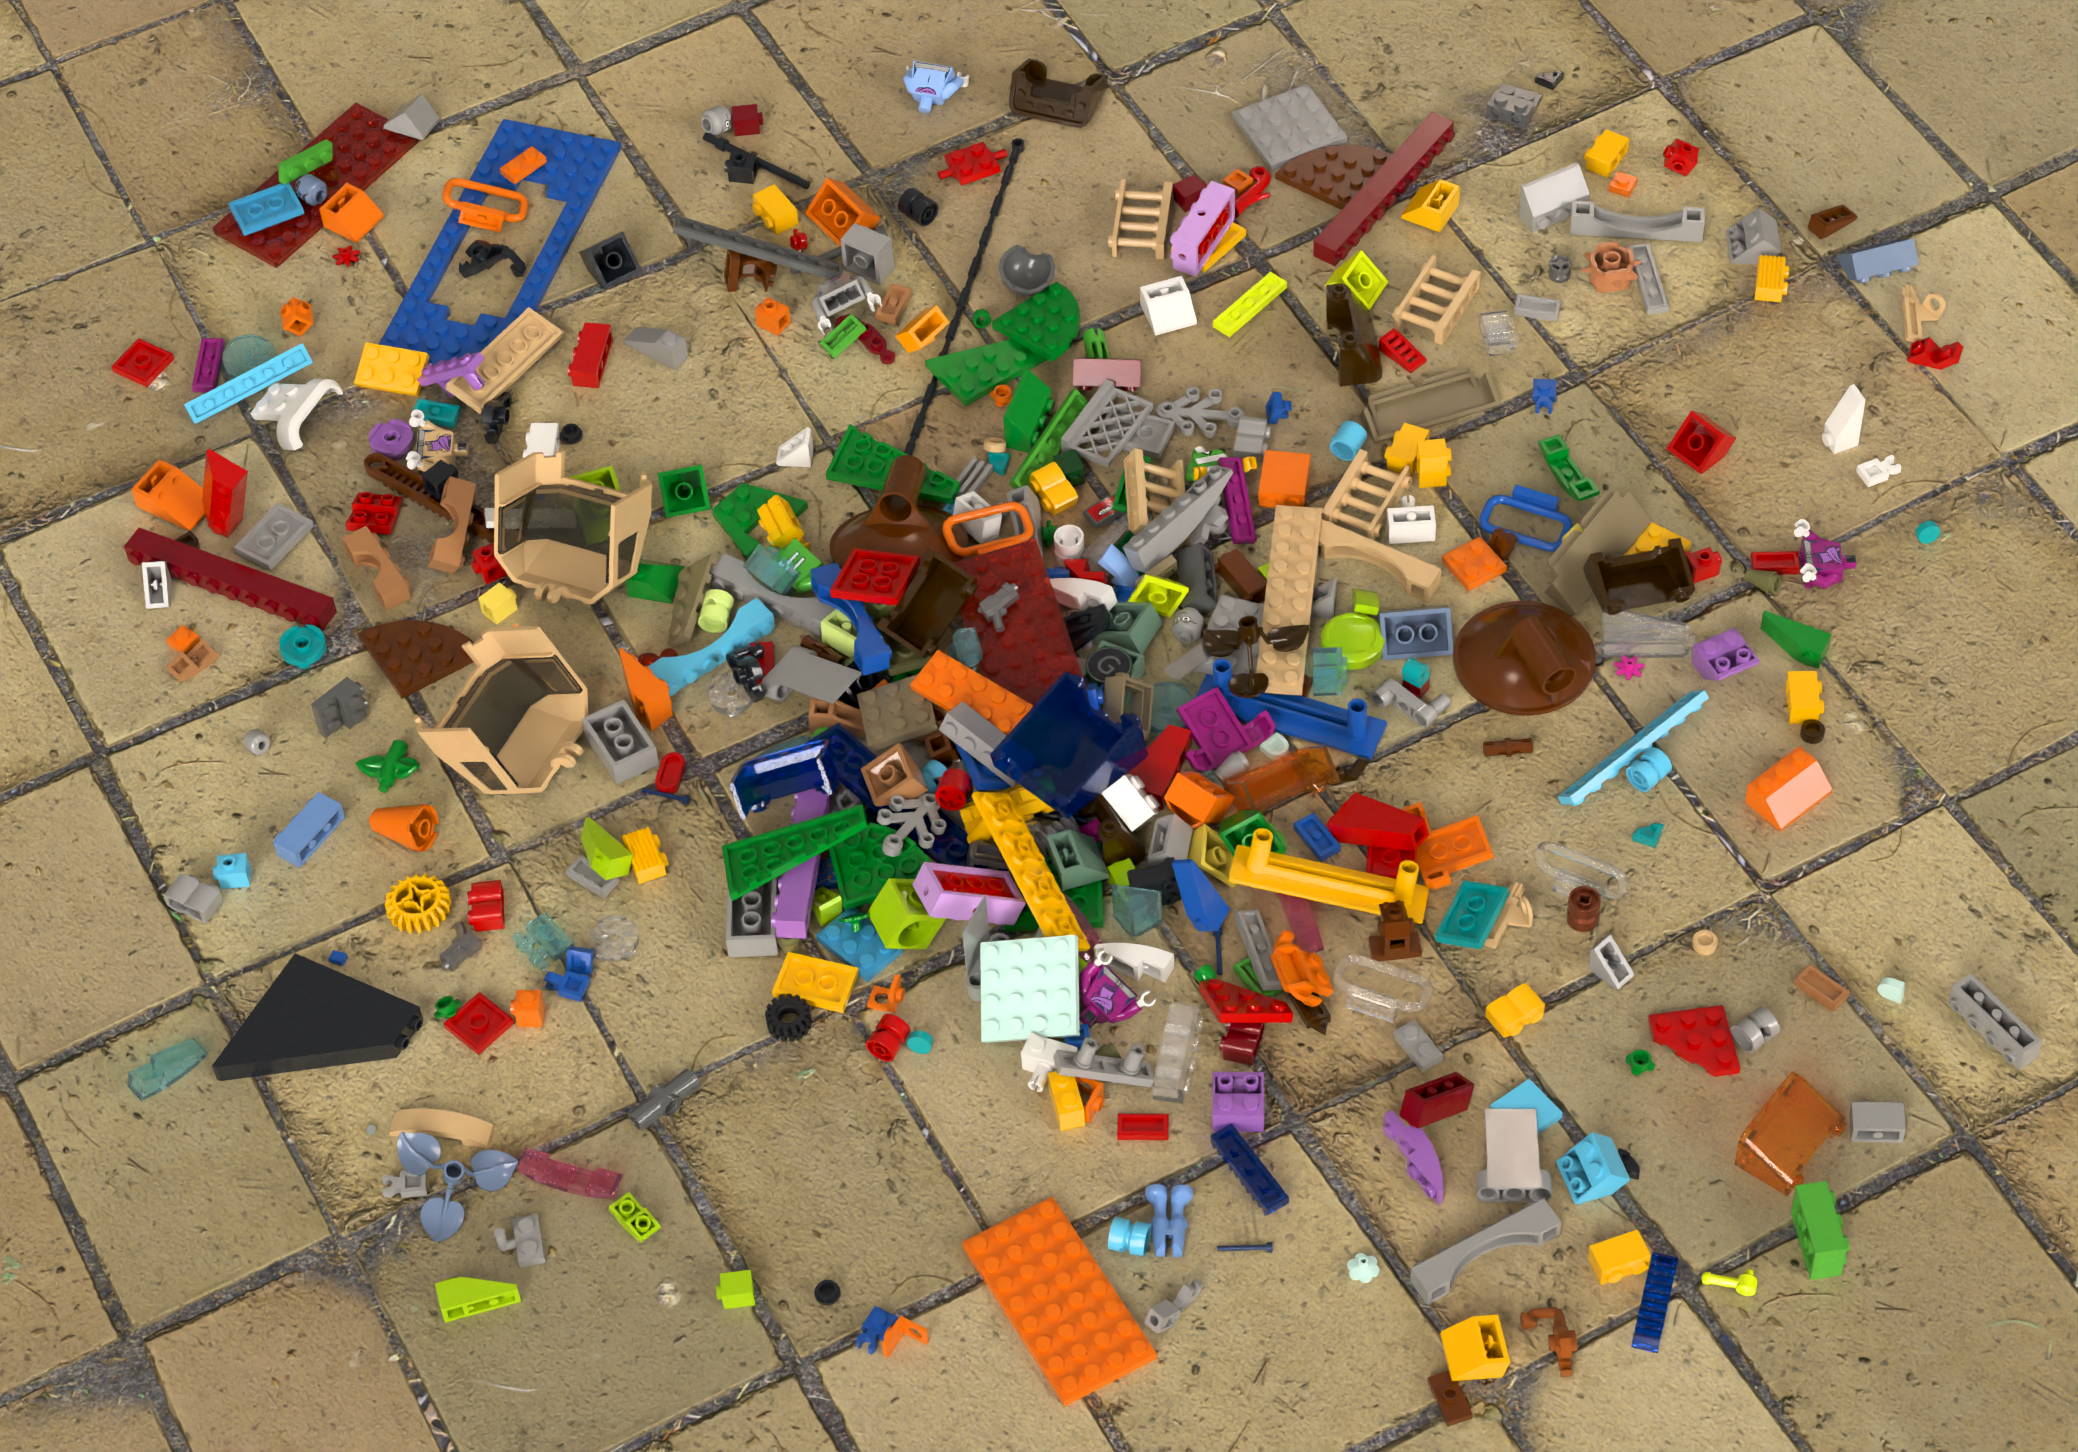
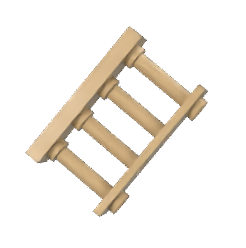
M1121 179L1120 188H1116L1115 200L1118 201L1113 235L1109 234L1108 248H1112V257H1117L1118 246L1146 247L1155 250L1156 259L1164 260L1173 203V182H1164L1163 190H1159V192L1127 191L1126 179ZM1125 199L1158 201V203H1161V206H1157V208L1125 206ZM1123 215L1156 216V219H1159V221H1155V223L1122 222ZM1121 230L1154 232L1157 235L1152 237V239L1120 237Z
M1432 255L1428 263L1425 262L1423 264L1420 275L1401 304L1395 307L1392 314L1394 328L1398 330L1404 320L1433 330V333H1435L1434 343L1443 345L1480 288L1481 272L1472 269L1468 277L1465 276L1464 278L1437 269L1436 256ZM1432 277H1436L1459 285L1461 288L1459 291L1452 292L1429 284V281ZM1425 291L1451 300L1449 306L1446 305L1444 307L1419 297ZM1413 306H1417L1440 314L1442 317L1435 322L1410 313Z
M1134 448L1124 459L1128 529L1134 536L1152 521L1147 516V510L1161 513L1162 510L1169 507L1148 501L1146 491L1170 497V505L1177 500L1178 496L1185 493L1183 460H1178L1170 469L1145 463L1143 460V450ZM1144 472L1168 478L1169 487L1147 482Z
M1360 449L1323 508L1322 519L1332 523L1340 521L1367 531V538L1373 540L1376 537L1379 538L1383 531V525L1387 520V508H1394L1405 489L1408 490L1411 485L1410 466L1406 465L1400 475L1370 465V462H1368V452ZM1370 474L1395 484L1389 491L1361 481V477ZM1359 489L1385 500L1380 507L1352 497L1351 494L1353 490ZM1349 505L1375 514V517L1370 523L1342 513L1341 510L1344 506L1347 507Z

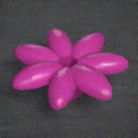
M1622 655V662H1614V666L1619 668L1616 671V675L1625 674L1627 680L1631 679L1632 674L1641 677L1642 674L1639 670L1645 667L1644 664L1636 663L1637 656L1628 659Z

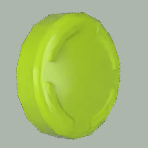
M1357 612L1337 615L1324 625L1320 635L1323 655L1327 661L1337 667L1348 670L1363 669L1373 665L1382 657L1385 640L1381 636L1379 622L1369 615Z

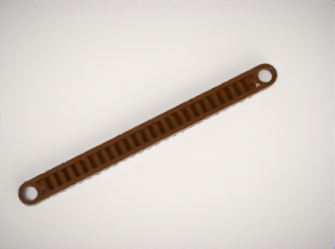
M380 453L369 454L364 459V467L369 476L382 482L386 488L389 486L392 491L396 490L399 495L403 494L405 498L409 497L412 502L417 501L420 506L424 505L427 510L430 508L434 514L437 512L440 517L444 516L447 521L452 520L453 522L450 513L440 505L441 501L425 491L420 474ZM375 462L381 463L377 468L370 467ZM476 504L472 505L471 513H474L471 525L467 527V531H472L475 536L480 535L483 540L486 538L490 544L494 543V528H486L485 509ZM503 528V546L514 539L516 528ZM526 531L524 532V536L532 535Z

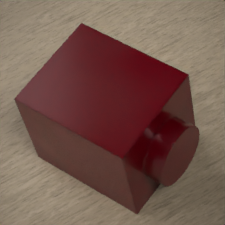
M757 104L732 106L735 136L760 134V125H764L763 114L762 112L758 113Z
M1194 174L1173 184V200L1184 212H1187L1191 209L1192 204L1198 201L1202 189L1207 188V185Z

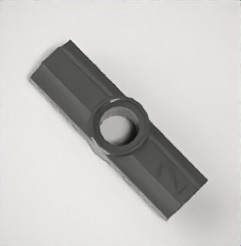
M686 1068L667 1084H657L649 1092L648 1098L628 1113L629 1119L638 1130L643 1131L663 1115L671 1116L679 1109L682 1100L701 1087L699 1079L691 1069L688 1070Z

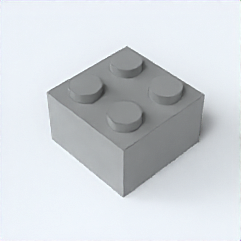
M854 223L840 239L844 270L881 285L895 269L892 239L887 235Z

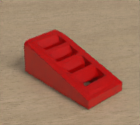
M1394 328L1379 339V351L1409 373L1414 372L1427 360ZM1413 357L1414 360L1409 363L1408 360Z

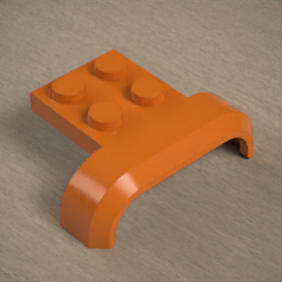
M1422 802L1403 808L1404 811L1425 819L1429 836L1417 849V863L1426 887L1437 890L1451 885L1450 873L1494 858L1478 815L1431 831Z

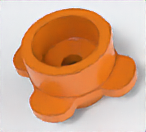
M999 385L990 393V397L995 400L997 407L1007 405L1013 397L1011 388L1007 385Z

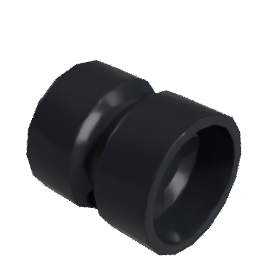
M913 187L907 189L898 201V210L923 227L932 223L938 214L939 206L937 202Z

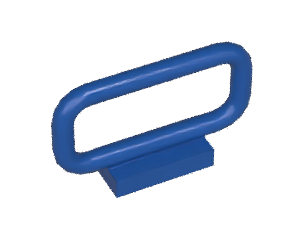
M1515 485L1512 497L1495 495L1489 498L1479 518L1482 529L1490 534H1493L1495 529L1501 528L1490 524L1488 521L1494 506L1497 504H1505L1560 521L1564 527L1559 539L1553 543L1504 529L1507 534L1514 533L1518 538L1516 542L1549 552H1554L1562 544V537L1573 527L1570 517L1559 512L1558 497L1519 485Z

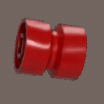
M884 1014L876 1026V1031L872 1032L865 1043L867 1050L880 1060L893 1061L901 1048L900 1045H903L911 1032L909 1025L898 1016Z

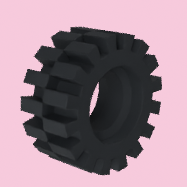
M782 994L779 995L778 1001L776 998L771 1000L772 1005L768 1003L767 1010H765L767 1029L771 1035L773 1034L775 1039L778 1040L781 1037V1041L786 1042V1038H789L790 1042H794V1037L800 1040L802 1038L801 1033L804 1035L808 1033L812 1020L810 1007L806 1004L804 998L800 1000L799 995H795L792 998V994H787V998H784ZM786 1013L798 1015V1018L790 1023H784L779 1020Z

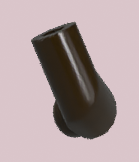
M1358 758L1350 769L1345 770L1343 766H1337L1333 770L1335 780L1339 783L1356 781L1366 768L1367 763L1363 759Z

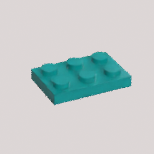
M1463 880L1434 935L1436 941L1481 950L1510 895L1508 887Z

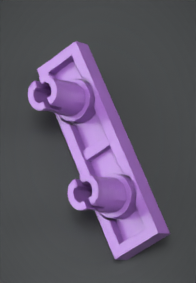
M476 352L473 354L466 353L459 358L455 356L448 361L441 360L434 365L430 363L422 369L421 372L423 374L417 381L422 387L438 383L449 397H453L454 395L446 390V384L452 378L463 376L473 390L476 391L485 384V381L475 370L485 358L480 352Z

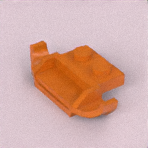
M1283 930L1275 941L1273 953L1270 956L1284 991L1291 993L1305 1005L1311 1007L1318 1006L1322 999L1311 995L1312 992L1329 997L1334 991L1330 983V977L1322 964L1323 961L1317 954L1300 950L1299 946L1291 944L1294 933Z

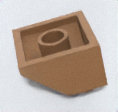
M897 743L861 768L873 803L876 806L889 805L890 799L894 795H899L904 800L916 799L928 791L922 772L900 743Z

